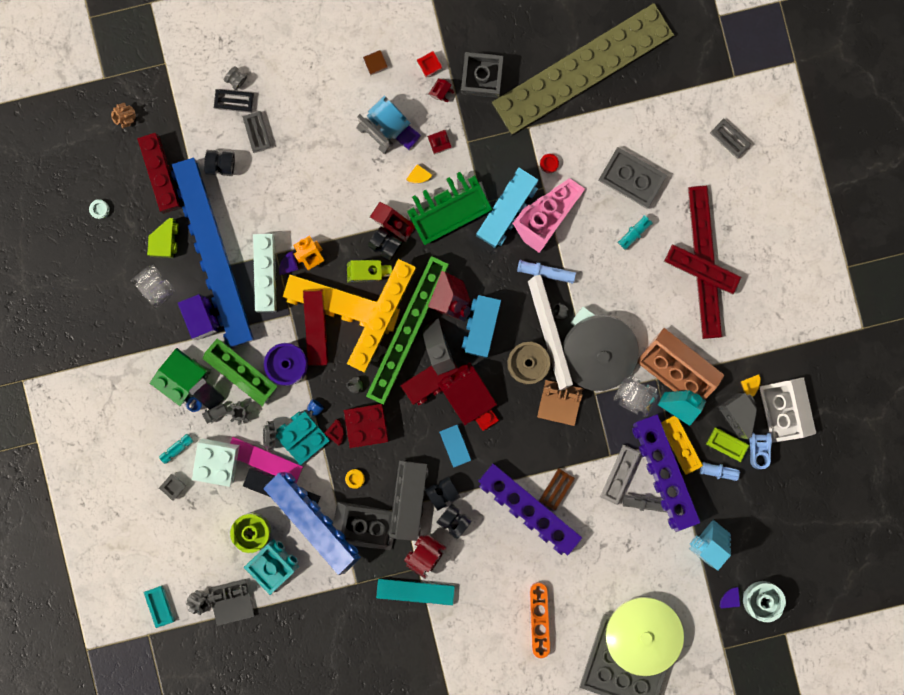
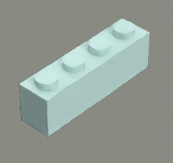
M253 234L255 311L258 313L277 312L275 236L273 234Z

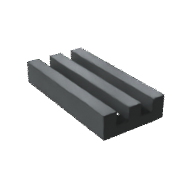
M261 111L242 116L253 153L271 149V143ZM257 116L260 121L266 145H263L261 140V136L255 120V117ZM250 118L252 120V124L255 130L259 147L255 146L251 129L248 123V119Z
M724 118L710 132L737 159L751 145ZM724 125L745 146L742 147L721 126ZM718 130L727 140H729L739 150V152H737L728 142H726L716 131Z

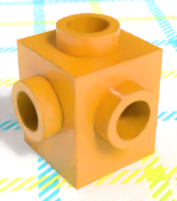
M310 235L293 245L297 251L294 253L299 263L303 262L307 270L324 261L320 253L323 249L317 240L313 242Z

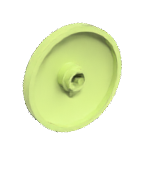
M639 597L623 603L614 611L607 624L606 643L612 658L621 668L635 675L651 676L667 670L677 660L683 648L684 631L679 617L667 604L654 598Z

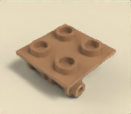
M545 380L537 417L575 426L583 388L570 386L567 389L559 390L558 383Z

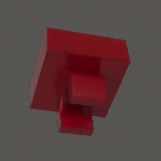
M438 78L428 95L434 99L448 102L449 100L446 99L445 95L447 92L454 94V90L450 88L452 84Z
M446 130L427 136L434 155L452 149Z

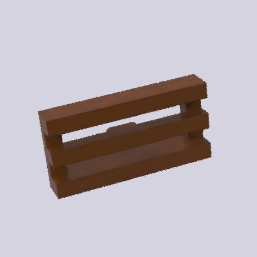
M558 468L540 497L539 502L556 511L575 478ZM559 474H562L563 476L548 501H545L544 499ZM568 478L569 480L567 484L565 485L555 504L552 505L551 502L553 501L554 497L556 496L565 479Z

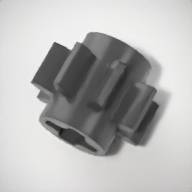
M238 401V406L230 405L232 411L227 412V414L233 417L230 422L238 420V425H241L242 420L249 421L247 415L252 414V412L247 411L248 404L241 406V401ZM236 409H238V410L243 409L244 411L242 412V414H243L244 416H243V417H241V416L236 417V415H237Z
M198 590L191 593L186 605L190 606L188 611L198 615L205 613L210 607V602L207 599L209 594Z

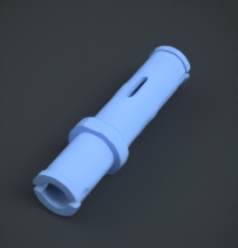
M519 260L517 272L534 276L541 275V277L574 283L576 272L540 265L541 263L539 262L535 264Z

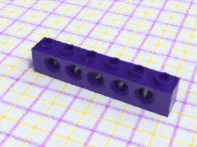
M658 414L634 423V428H632L633 435L636 439H639L641 444L639 446L641 455L646 457L648 462L646 464L647 470L654 477L655 482H653L656 492L661 495V506L668 513L670 528L674 529L676 533L699 524L698 515ZM647 433L654 436V443L647 441ZM654 451H658L661 454V461L654 459ZM662 469L668 471V479L661 477L660 471ZM669 487L675 489V497L668 495L667 490ZM676 505L682 507V515H677L675 513Z
M493 463L478 480L481 483L479 487L487 494L492 492L495 495L494 500L501 506L506 504L510 507L509 512L516 518L522 517L525 520L523 524L531 531L535 528L540 532L538 536L546 543L551 541L555 545L553 549L560 555L565 553L568 556L582 539L578 533ZM496 481L504 482L505 487L502 491L494 489ZM512 493L519 495V501L515 504L510 503L508 500L509 495ZM527 505L534 507V513L531 516H526L523 513ZM541 518L549 520V525L546 528L539 527L538 522ZM555 531H563L564 536L561 540L553 538Z

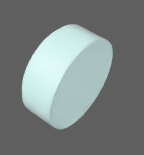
M95 200L89 207L90 214L96 219L106 218L110 211L109 205L103 200Z

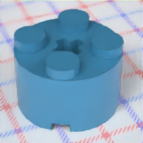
M385 95L368 110L369 114L367 117L376 126L379 124L382 127L380 131L388 139H395L411 124Z

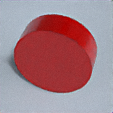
M545 154L540 160V168L545 173H553L559 166V160L554 154Z

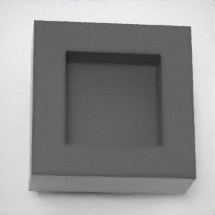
M170 474L159 489L174 501L185 489L186 485L174 474Z

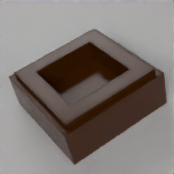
M381 50L363 57L370 76L388 69Z

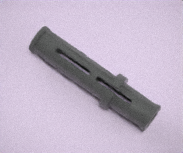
M625 494L623 496V507L638 508L640 511L645 509L667 513L661 506V500L646 498V496L642 495L641 497ZM676 505L675 513L680 515L682 507Z

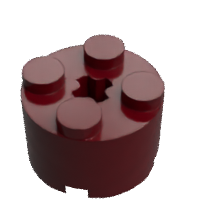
M428 534L426 536L421 535L415 543L417 548L414 552L410 551L404 559V562L407 563L406 567L424 579L428 577L425 573L432 572L441 559L443 553L440 551L447 548Z

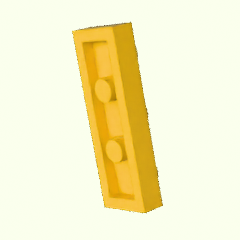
M672 416L662 421L661 424L669 445L684 474L687 475L702 467L703 465L679 419Z

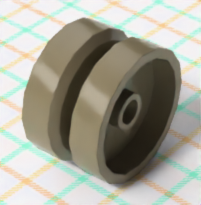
M523 342L515 346L509 353L507 360L508 371L511 377L519 383L535 384L548 374L550 357L546 349L540 344ZM527 359H529V361H532V365L530 367H527L525 365Z

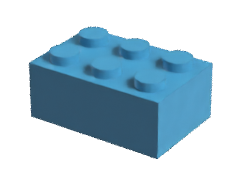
M478 295L477 299H473L471 311L474 312L473 318L469 317L466 328L470 332L468 337L464 336L462 344L465 353L483 358L488 357L501 300Z

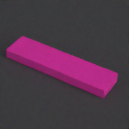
M232 437L230 444L240 445L237 460L274 476L280 472H288L294 476L295 483L297 484L304 466Z

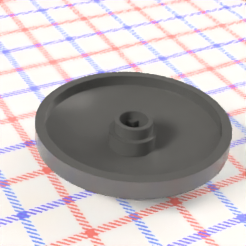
M595 315L578 322L567 334L562 347L571 379L579 386L593 391L609 390L622 384L634 371L639 356L638 342L633 331L623 321L609 315Z

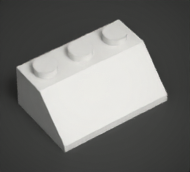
M804 377L760 386L772 443L804 438L816 434Z

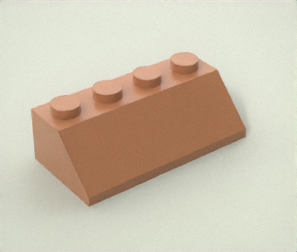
M665 328L652 340L637 361L639 365L672 391L690 390L700 395L704 400L718 387L724 377L723 373Z

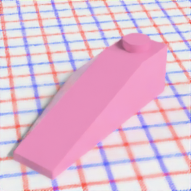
M569 178L552 189L548 194L540 197L531 205L526 206L513 222L522 240L540 253L585 188Z

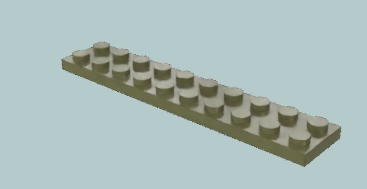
M653 3L494 100L492 105L510 134L513 135L669 40L674 34Z

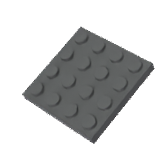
M603 613L579 688L599 695H659L667 670L656 675L640 676L629 673L621 668L614 661L607 647L606 628L611 616Z

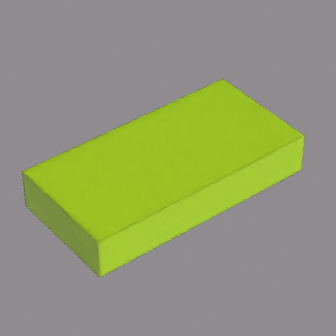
M715 427L706 445L739 462L742 461L749 447L748 444Z

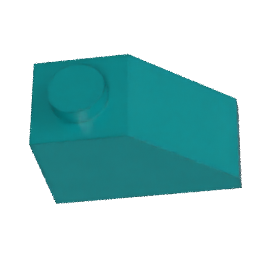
M690 390L664 392L658 405L690 426L701 413L706 400Z

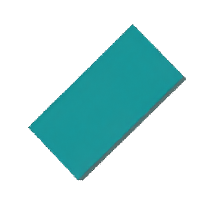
M163 585L143 592L155 628L175 622Z

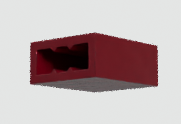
M470 363L461 366L458 371L444 377L438 383L464 426L497 405Z

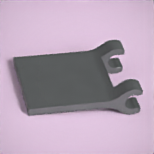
M359 114L357 116L359 124L356 129L361 133L365 130L380 144L378 149L385 154L388 148L393 146V143L373 127L367 118Z

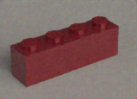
M152 133L137 138L160 212L165 214L181 209L182 207L159 135Z

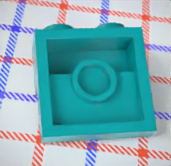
M306 411L303 413L297 412L291 417L293 421L288 426L285 423L276 430L278 434L275 435L299 465H302L330 441Z
M274 539L243 567L269 595L300 567L297 558L294 555H288L284 550L285 546L283 543Z

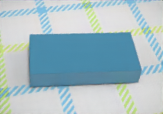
M457 425L440 431L453 467L471 461Z

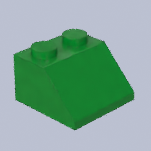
M176 348L161 365L149 384L181 406L191 397L189 390L204 377L207 370Z

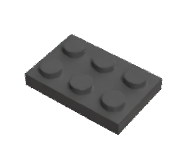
M617 147L598 181L648 209L667 175Z

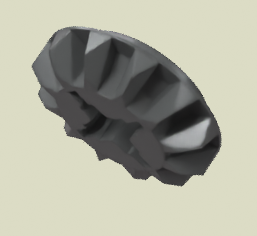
M266 421V425L263 426V445L268 452L273 451L275 448V427L272 421Z

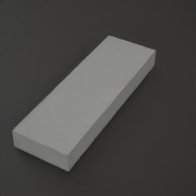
M622 445L600 495L601 498L618 505L641 452Z

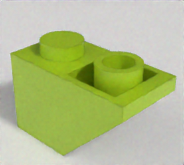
M167 219L149 235L148 256L173 258L174 254L177 253L175 235H178L179 225L175 219Z

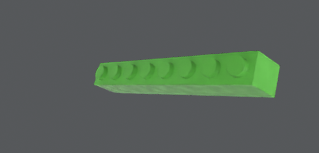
M431 256L366 397L383 405L385 404L429 310L428 305L441 271L446 272L449 264Z

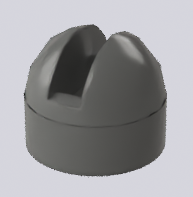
M557 303L552 310L553 317L557 319H565L568 316L566 313L569 312L567 306Z
M354 377L348 381L346 387L350 392L357 394L359 389L363 390V383L359 377Z

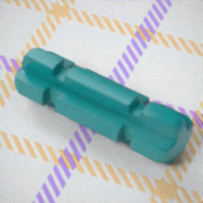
M185 434L181 440H178L169 447L167 452H163L159 456L160 460L164 464L172 460V457L178 455L185 449V446H189L193 442L191 436Z

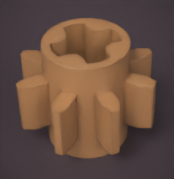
M121 103L113 108L114 111H112L111 117L115 124H121L122 128H125L134 123L133 120L136 114L133 107Z

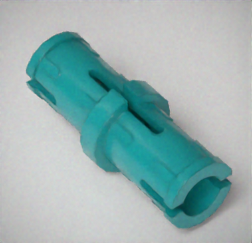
M644 215L633 227L629 228V231L617 243L626 251L637 238L640 239L642 237L641 234L653 224L652 221Z

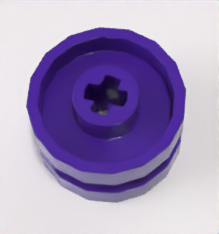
M277 344L269 349L265 356V373L276 384L286 386L297 384L307 373V356L302 349L293 344ZM283 361L289 362V366L287 368H284L285 366L282 365Z

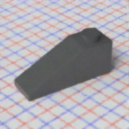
M439 318L421 325L426 349L437 375L455 369L456 367Z

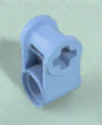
M752 433V437L749 438L750 463L755 469H766L770 465L771 433L766 435H755ZM759 455L765 459L762 466L756 463V458Z

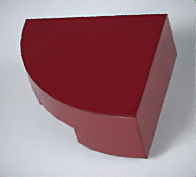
M336 419L324 434L339 446L344 436L343 426Z

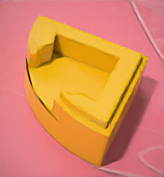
M417 164L406 181L410 183H423L428 181L433 175Z
M759 375L741 381L743 390L747 395L750 394L753 397L757 393L760 386Z

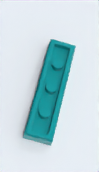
M378 578L376 598L453 606L455 586Z

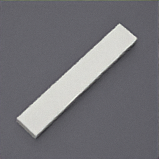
M537 275L531 278L528 284L559 390H564L573 385L542 277Z

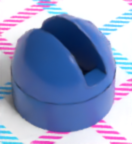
M191 396L186 400L185 405L189 411L197 412L201 409L202 403L195 397ZM195 399L196 401L192 404V406H191V408H190L189 405H190V404L192 403V401Z
M314 399L307 406L308 413L312 410L313 416L319 415L324 409L323 405Z

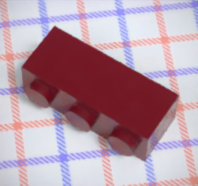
M455 364V369L437 375L431 365L400 386L413 405L417 403L419 406L428 400L426 396L433 393L435 396L442 390L438 383L444 377L458 371V367Z

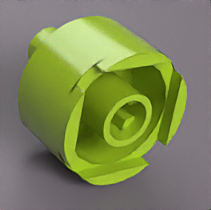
M247 513L235 520L230 529L232 543L244 553H254L261 550L267 545L271 537L269 522L264 516L257 513ZM250 528H252V531H255V534L252 536V538L250 537V534L246 533V531L250 530Z

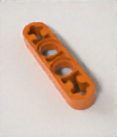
M536 582L530 587L532 650L536 657L545 658L550 652L548 594L546 586L543 583ZM537 586L544 590L540 594L541 600L545 599V602L538 601L533 603V599L537 600L536 593H533ZM537 605H542L545 608V612L541 616H537L534 613V608ZM537 625L545 626L546 631L543 635L535 633ZM535 638L547 639L546 641L542 640L543 647L547 648L543 651V654H539V651H536V648H539V640L535 641Z

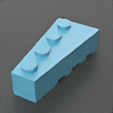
M712 520L699 537L696 535L692 539L689 549L706 564L719 570L731 556V534L715 520Z

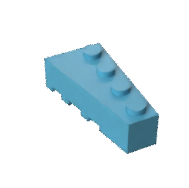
M521 168L517 169L516 175L508 183L503 195L500 196L492 212L489 213L476 233L478 238L494 248L497 245L501 246L507 237L504 235L507 229L512 230L514 227V218L518 212L521 213L527 206L525 202L528 197L533 198L538 190L535 187L538 179Z

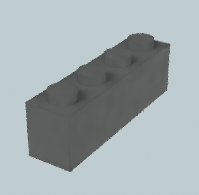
M399 460L389 537L401 540H418L421 533L420 517L423 516L422 502L426 495V488L424 486L425 479L428 477L427 464Z

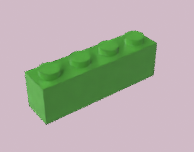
M218 338L204 353L203 360L261 406L267 402L278 387Z

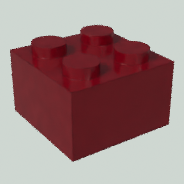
M383 404L344 410L350 448L389 442Z

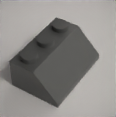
M736 393L717 407L739 438L749 439L752 437L757 411L754 406L756 402L750 394Z

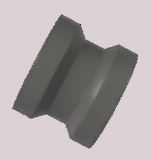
M234 66L226 74L224 82L230 83L234 90H238L246 81L247 75L240 73L239 69Z

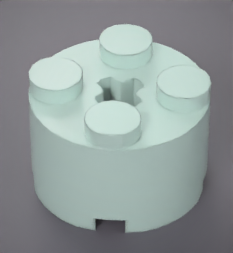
M767 581L755 582L743 594L745 610L756 620L772 622L782 615L786 599L783 592L772 583ZM762 598L768 599L767 601H765V606L761 604Z

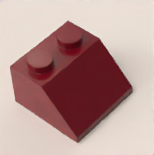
M441 271L428 307L446 316L465 322L470 314L472 303L464 282Z

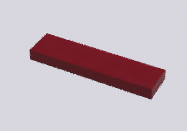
M673 244L663 261L732 295L742 278Z
M323 289L303 290L308 365H327L328 353Z

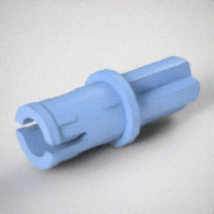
M702 462L703 466L701 467L700 474L715 476L717 479L725 478L734 481L739 479L740 472L737 469L723 467L722 464L718 466Z

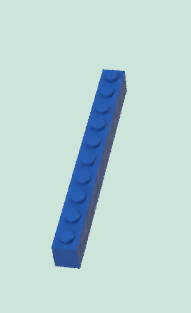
M193 157L172 164L173 170H171L173 180L177 181L179 188L176 189L179 199H183L185 204L182 209L185 217H189L191 223L188 225L191 236L195 235L196 243H194L197 254L200 253L202 257L200 265L202 271H206L208 276L206 284L214 295L211 298L213 306L218 308L220 313L217 318L220 326H224L226 332L223 334L225 343L233 348L254 341L252 331L197 160Z

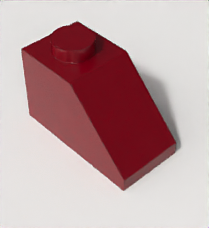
M382 202L378 203L370 215L372 220L405 242L415 229L412 222Z

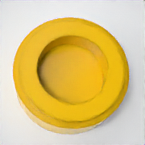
M353 469L346 474L345 481L350 488L356 489L363 485L365 476L362 471Z

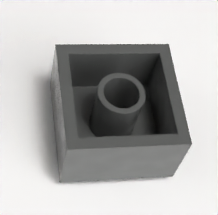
M465 52L461 94L499 98L503 56Z

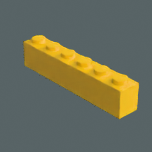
M398 259L347 362L348 365L366 373L416 271V267Z
M289 275L283 297L287 298V303L297 305L298 302L304 304L303 290L323 289L325 315L334 317V314L341 315V320L351 323L353 320H356L363 327L366 326L377 303L293 275ZM400 309L396 310L385 334H389V331L394 332Z

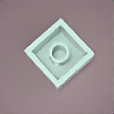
M202 438L197 444L192 480L230 487L234 483L240 445Z

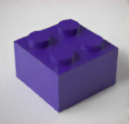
M198 294L178 302L191 339L199 340L218 332L217 327H220L216 316L211 314L210 310L213 308L209 298Z

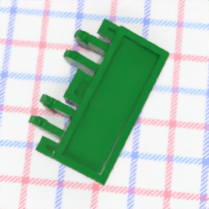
M461 172L456 173L463 187L458 191L454 186L453 180L450 177L447 178L446 181L453 196H451L448 189L433 196L437 203L436 205H434L427 190L422 191L424 198L429 204L424 209L420 204L419 198L416 195L412 196L419 214H417L414 207L407 210V213L424 245L492 210L475 175L468 178L471 185L468 187Z

